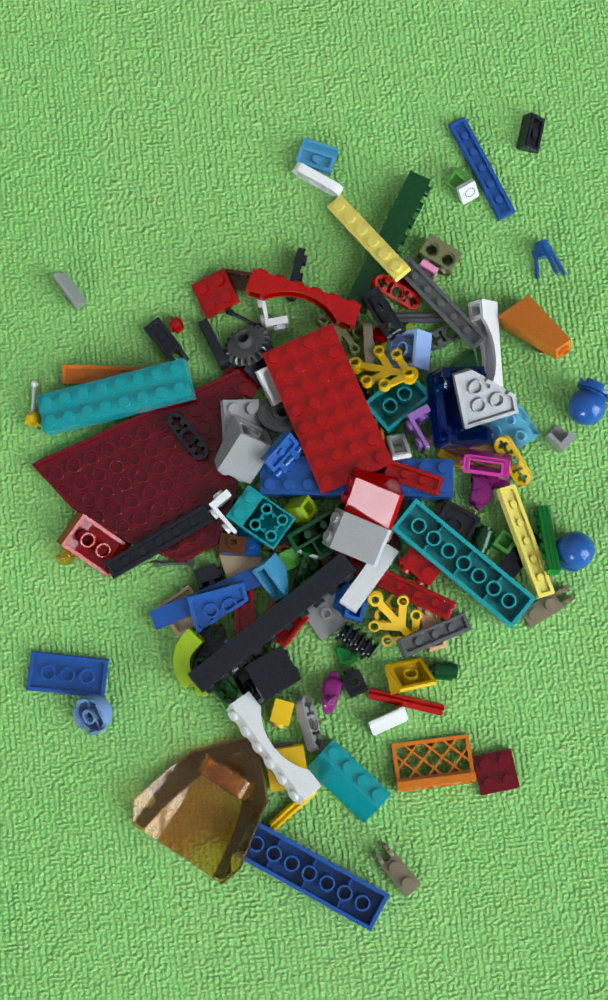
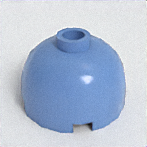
M89 694L76 701V708L73 709L74 719L81 729L85 728L89 731L87 732L88 734L97 735L110 725L113 718V710L106 698L98 694Z

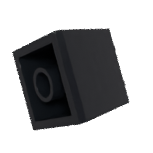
M282 645L244 666L232 676L241 693L244 695L250 692L259 705L302 679L299 669L293 665L288 651Z

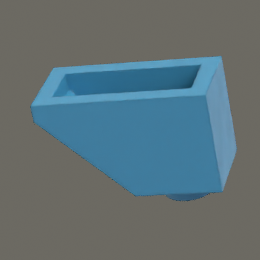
M276 553L264 558L252 570L274 602L289 594L287 568Z

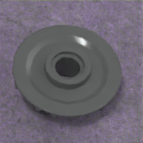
M251 324L249 327L244 325L243 329L240 330L238 328L236 333H232V337L227 338V343L224 344V353L228 361L234 365L247 366L254 364L263 358L262 353L269 351L271 336L260 325L254 326Z
M266 398L260 404L258 418L263 428H267L268 431L273 430L276 434L278 432L283 433L285 430L293 432L294 428L283 402L271 406L268 398Z

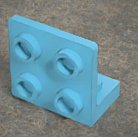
M521 404L517 405L519 413L491 421L484 427L493 443L498 436L508 435L513 440L517 449H520L530 441L536 440L541 435ZM501 440V443L499 445L500 447L504 446L506 448V445L508 443L502 442Z

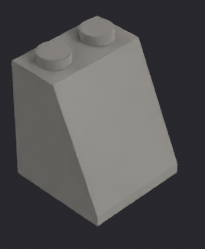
M234 414L214 460L218 472L223 475L228 474L239 482L251 484L264 464L260 458L273 445L267 429Z
M336 507L335 512L330 517L328 529L323 534L322 544L377 567L391 530Z

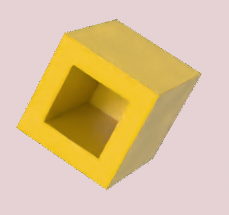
M275 699L270 722H273L274 727L284 729L285 726H289L295 703Z

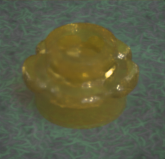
M60 551V554L56 555L57 564L72 565L75 556L71 555L70 551Z

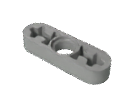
M308 695L298 697L295 700V708L306 747L311 753L322 751L324 740L313 701Z

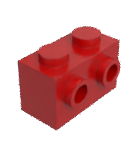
M412 547L409 548L398 562L401 571L407 575L410 573L415 577L414 581L417 584L427 588L441 572Z

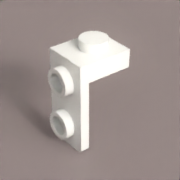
M257 299L258 308H262L263 315H260L261 325L265 326L267 331L281 332L288 328L287 315L268 319L265 301Z
M227 489L224 492L220 490L213 496L214 500L209 503L211 507L209 512L215 519L220 518L224 522L221 526L228 534L232 532L236 535V529L219 511V508L228 502L232 495Z

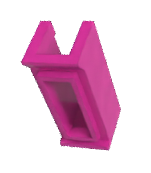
M466 449L465 455L461 454L459 466H463L462 473L468 472L508 479L512 455ZM471 460L502 465L501 469L470 465Z

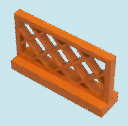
M469 734L391 744L397 793L475 783L477 780ZM465 739L466 748L461 753L453 745L457 740ZM442 742L448 746L443 755L433 749L437 743ZM418 745H424L429 749L423 758L414 752ZM404 747L410 752L404 761L397 756L396 748ZM450 749L460 755L454 764L445 758ZM431 751L440 757L435 766H432L425 760ZM411 754L421 760L415 769L406 763ZM462 757L468 761L470 770L462 771L455 765ZM442 760L451 766L447 773H442L436 769ZM423 762L432 769L428 775L424 776L417 771ZM403 765L413 771L408 778L400 779L399 770Z

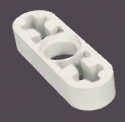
M297 162L292 170L297 177L337 198L343 191V187L339 183L301 162Z

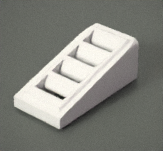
M405 433L386 436L387 449L392 460L412 457Z

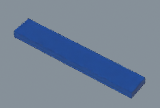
M463 117L448 124L453 138L497 220L500 221L515 214L516 211L466 118Z
M253 567L194 593L239 581H244L246 592L262 586V584L253 574L252 570L255 568ZM187 596L149 612L156 630L192 616Z

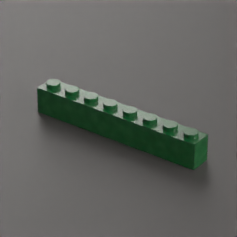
M411 170L379 233L398 255L400 253L397 251L399 246H404L407 240V230H411L416 221L414 219L415 214H419L424 205L422 203L423 197L427 198L432 188L429 186L430 179ZM370 254L346 299L357 301L361 305L360 312L365 315L368 308L361 297L372 290V278L380 274L389 276L385 269ZM378 280V282L380 283L379 287L384 286V284L381 283L382 280Z

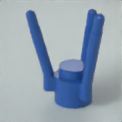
M544 239L533 245L535 250L532 251L534 257L536 279L540 278L538 257L540 259L547 258L556 275H558L556 265L564 276L567 274L553 252L551 245L549 246L548 240Z

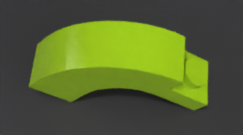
M192 627L185 631L176 644L173 655V667L179 683L185 690L193 686V690L197 695L207 697L210 694L207 692L202 694L188 676V673L193 670L196 652L206 642Z

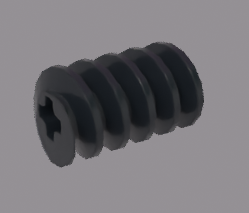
M346 622L337 634L335 641L342 638L341 645L344 646L349 643L348 650L355 648L354 655L361 652V660L366 657L369 658L379 645V642L372 644L373 637L366 640V632L359 635L361 628L353 630L354 623L347 626Z

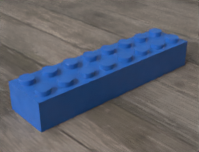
M259 820L248 850L234 854L369 931L372 930L390 896L387 891Z

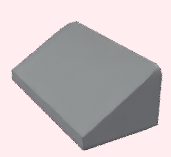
M67 273L53 274L55 282L75 309H79L87 303V299Z

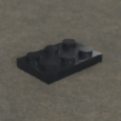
M446 500L438 515L439 518L467 541L470 540L481 520L478 516L450 500Z

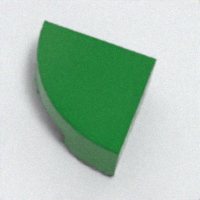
M343 647L334 648L340 667L359 661L351 650Z

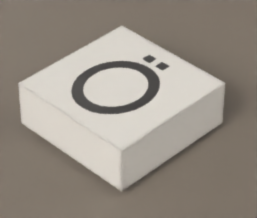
M472 178L456 187L460 202L463 205L479 196L476 183Z

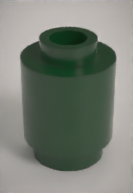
M481 525V528L476 527L472 545L483 554H487V551L491 548L495 532H492V528L486 525Z
M434 660L433 664H429V671L435 680L452 681V679H457L458 664L453 663V661Z

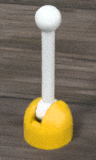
M33 380L31 382V411L25 416V425L39 426L40 415L35 411L38 382Z

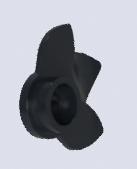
M222 626L205 627L199 632L206 642L196 652L197 657H208L225 645L224 641L226 640L227 633ZM220 632V638L215 639L214 633Z

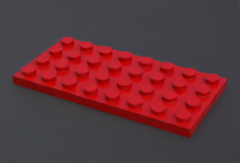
M332 323L262 353L322 495L346 485L348 475L352 474L353 468L376 472L394 464Z

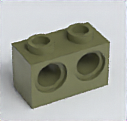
M430 234L420 249L417 258H419L420 262L425 259L439 268L437 273L449 277L463 253ZM433 249L436 254L429 255L426 250ZM449 259L451 261V264L446 265L442 262V260Z

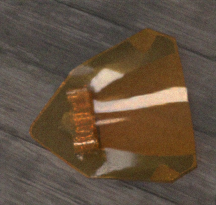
M246 737L189 752L133 798L132 824L194 864L220 884H223L241 869L259 821L268 803L261 755L253 750L251 742Z

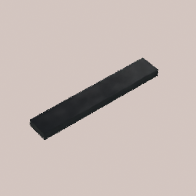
M204 504L104 563L113 579H116L213 523L215 520Z

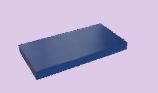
M31 651L26 690L77 696L98 694L105 698L109 659Z

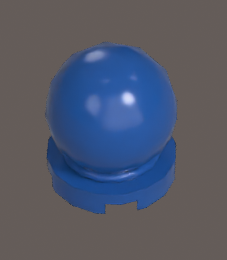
M580 378L577 384L580 390L571 396L568 403V413L572 420L580 425L587 426L600 421L605 414V402H608V391L604 389L605 385L591 378H587L586 381H584V378Z
M570 531L556 541L560 566L565 571L576 572L583 569L594 557V543L585 533Z

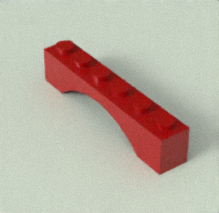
M253 268L245 293L247 296L262 301L276 297L304 299L322 309L335 326L353 331L361 309V305L353 299L346 300L340 298L338 294L322 292L318 287L310 288L304 286V283L300 281L293 282L287 280L282 275L277 274L275 276L269 274L268 271L258 268V270Z

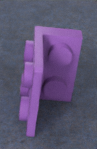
M428 404L409 413L406 416L404 425L408 435L412 434L415 441L413 443L416 449L422 451L423 454L427 453L430 446L418 426L427 422L431 409Z

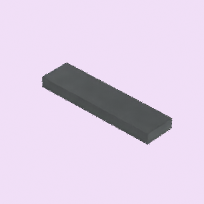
M465 612L450 617L449 621L445 619L397 639L396 643L402 657L406 658L472 629Z

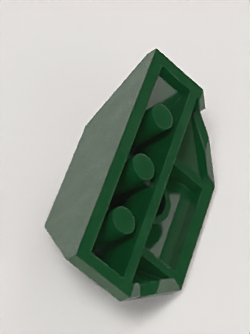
M343 503L331 508L286 535L295 553L316 560H322L336 551L322 544L323 534L328 529L330 517L335 512L336 507L344 510Z

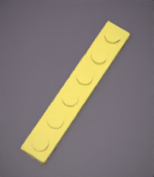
M339 195L327 206L328 210L396 282L411 271L405 261L342 195Z
M513 484L496 490L534 597L537 600L554 594L553 585L549 575L544 571V561L542 560L516 485Z

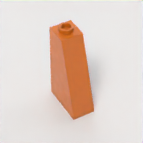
M529 295L498 316L499 325L502 329L556 360L561 356L567 355L572 349L571 339Z

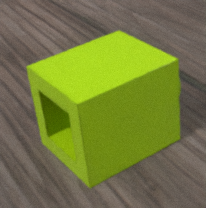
M309 495L292 497L284 510L296 518L293 524L310 522L318 508Z

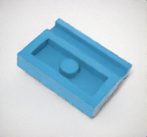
M304 137L295 164L301 162L318 172L331 175L339 148Z

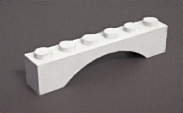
M479 299L468 303L469 319L487 336V339L479 345L482 356L481 375L503 387L498 305L495 301Z
M247 692L230 704L226 710L229 718L238 725L241 734L248 738L253 750L261 755L266 767L271 769L276 775L278 783L286 788L291 800L299 805L321 787V784L310 770L289 762L273 747L263 728L261 706L250 692Z

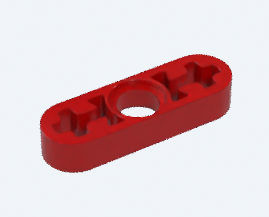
M380 274L372 278V289L378 286L383 295L406 310H413L419 307L420 297L417 293L387 275ZM378 280H382L381 283L385 286L379 287L380 283L378 282ZM394 287H397L400 292L397 298L392 294ZM403 298H412V302L414 303L409 305L410 301Z

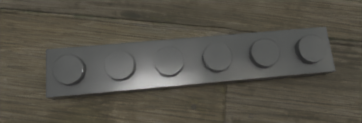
M409 256L405 263L410 267L411 271L403 278L474 351L487 339V336Z

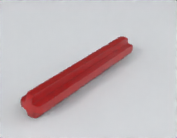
M372 687L368 692V698L436 715H442L444 712V705L398 693L391 695L389 691Z

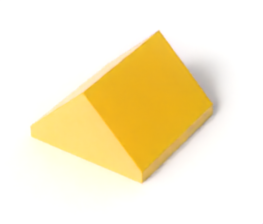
M421 657L385 665L391 695L432 686L437 683Z

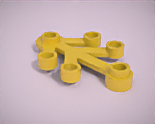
M380 345L374 347L373 353L382 365L362 362L358 357H352L349 360L354 374H359L363 370L377 373L373 376L364 375L361 377L360 381L363 388H370L373 384L379 382V389L382 392H387L390 388L402 382L407 385L414 384L419 377L418 370L413 366L407 365L400 349H394L391 352L392 360L398 363L400 369L393 368L385 355L384 347ZM391 375L397 376L391 380L385 379Z
M371 591L368 595L369 604L374 607L377 606L391 621L380 622L376 619L371 620L368 625L371 632L393 630L401 631L404 636L419 631L422 611L418 608L413 609L410 613V617L413 620L412 631L406 626V611L409 604L407 595L401 594L397 598V604L399 605V616H397L383 601L384 596L381 591ZM377 596L379 601H372V597ZM405 598L407 602L402 604L399 600ZM418 612L420 616L418 618L413 617V613ZM376 623L378 627L374 629L371 627V624ZM386 633L382 636L381 641L384 646H391L392 644H397L396 640L404 636H392ZM389 637L391 641L387 643L384 641V638Z

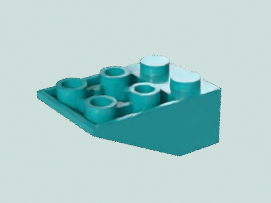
M249 485L226 515V519L231 524L272 550L275 549L296 520L294 516Z

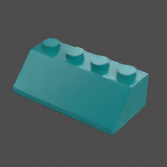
M334 739L307 766V769L363 823L391 795L383 785Z

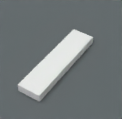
M386 543L377 567L367 563L339 603L356 614L397 557L399 551Z

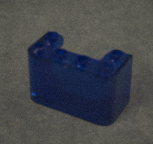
M484 366L442 367L428 374L426 385L429 408L431 409L432 439L436 449L480 447L493 443V430L490 426L478 425L468 429L462 427L452 373L471 368L487 378Z

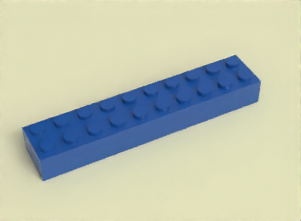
M299 457L297 461L294 460L288 467L289 470L285 474L282 473L279 478L275 477L265 464L260 469V493L268 499H291L292 497L309 495L311 499L341 500L343 491L347 489V485H344L322 495L306 457ZM405 458L394 460L444 477L438 497L400 484L404 496L403 500H413L415 498L422 501L452 500L453 459ZM386 468L376 471L375 473L384 474Z

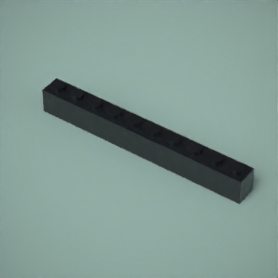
M343 553L338 554L188 673L189 678L202 694L213 692L217 688L216 684L219 681L223 680L225 682L233 675L232 671L238 667L240 670L248 663L247 659L252 655L256 657L264 651L262 648L267 643L271 645L278 640L279 633L283 630L285 633L295 626L293 622L298 618L303 620L310 614L308 610L313 606L318 608L325 602L323 598L328 594L333 596L340 590L338 586L343 582L348 584L355 578L353 575L356 572L355 567Z

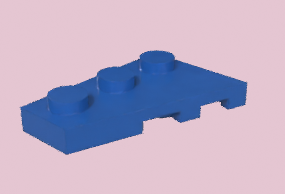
M244 581L187 595L196 633L198 634L208 625L215 623L225 614L232 612L249 601Z

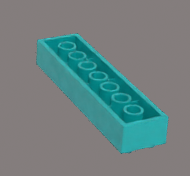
M184 358L37 396L44 433L50 436L196 399L189 364Z
M417 498L413 499L395 520L391 530L393 533L437 567L446 577L505 626L512 628L536 599V597Z

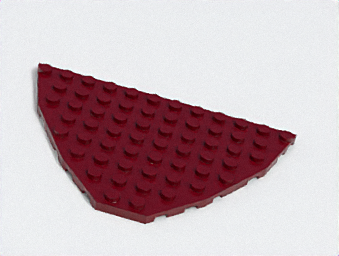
M240 370L233 371L194 389L195 400L141 413L32 463V466L71 508L76 511L80 510L105 529L132 545L204 504L210 510L209 503L214 500L213 496L220 490L224 492L227 489L232 498L219 508V511L226 518L236 497L238 481L228 474L223 475L219 473L214 460L223 441L220 401L243 400ZM172 413L182 414L207 445L209 455L205 460L198 461L194 459L171 430L167 420ZM181 418L172 419V425L176 424L180 428V431L184 429L180 424ZM188 431L183 434V440L186 442H190L194 438L192 432ZM197 440L195 444L189 446L190 449L192 448V446L195 447L197 451L195 455H204L203 450L205 448L200 449L196 444L197 442H200L199 440ZM213 517L215 520L213 523L164 550L159 555L183 563L217 547L224 529L221 525L224 522L220 518L215 519Z

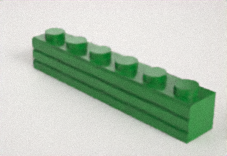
M549 505L537 506L534 511V517L537 519L536 528L539 530L538 539L541 541L540 549L543 552L544 571H546L547 575H559L561 566Z

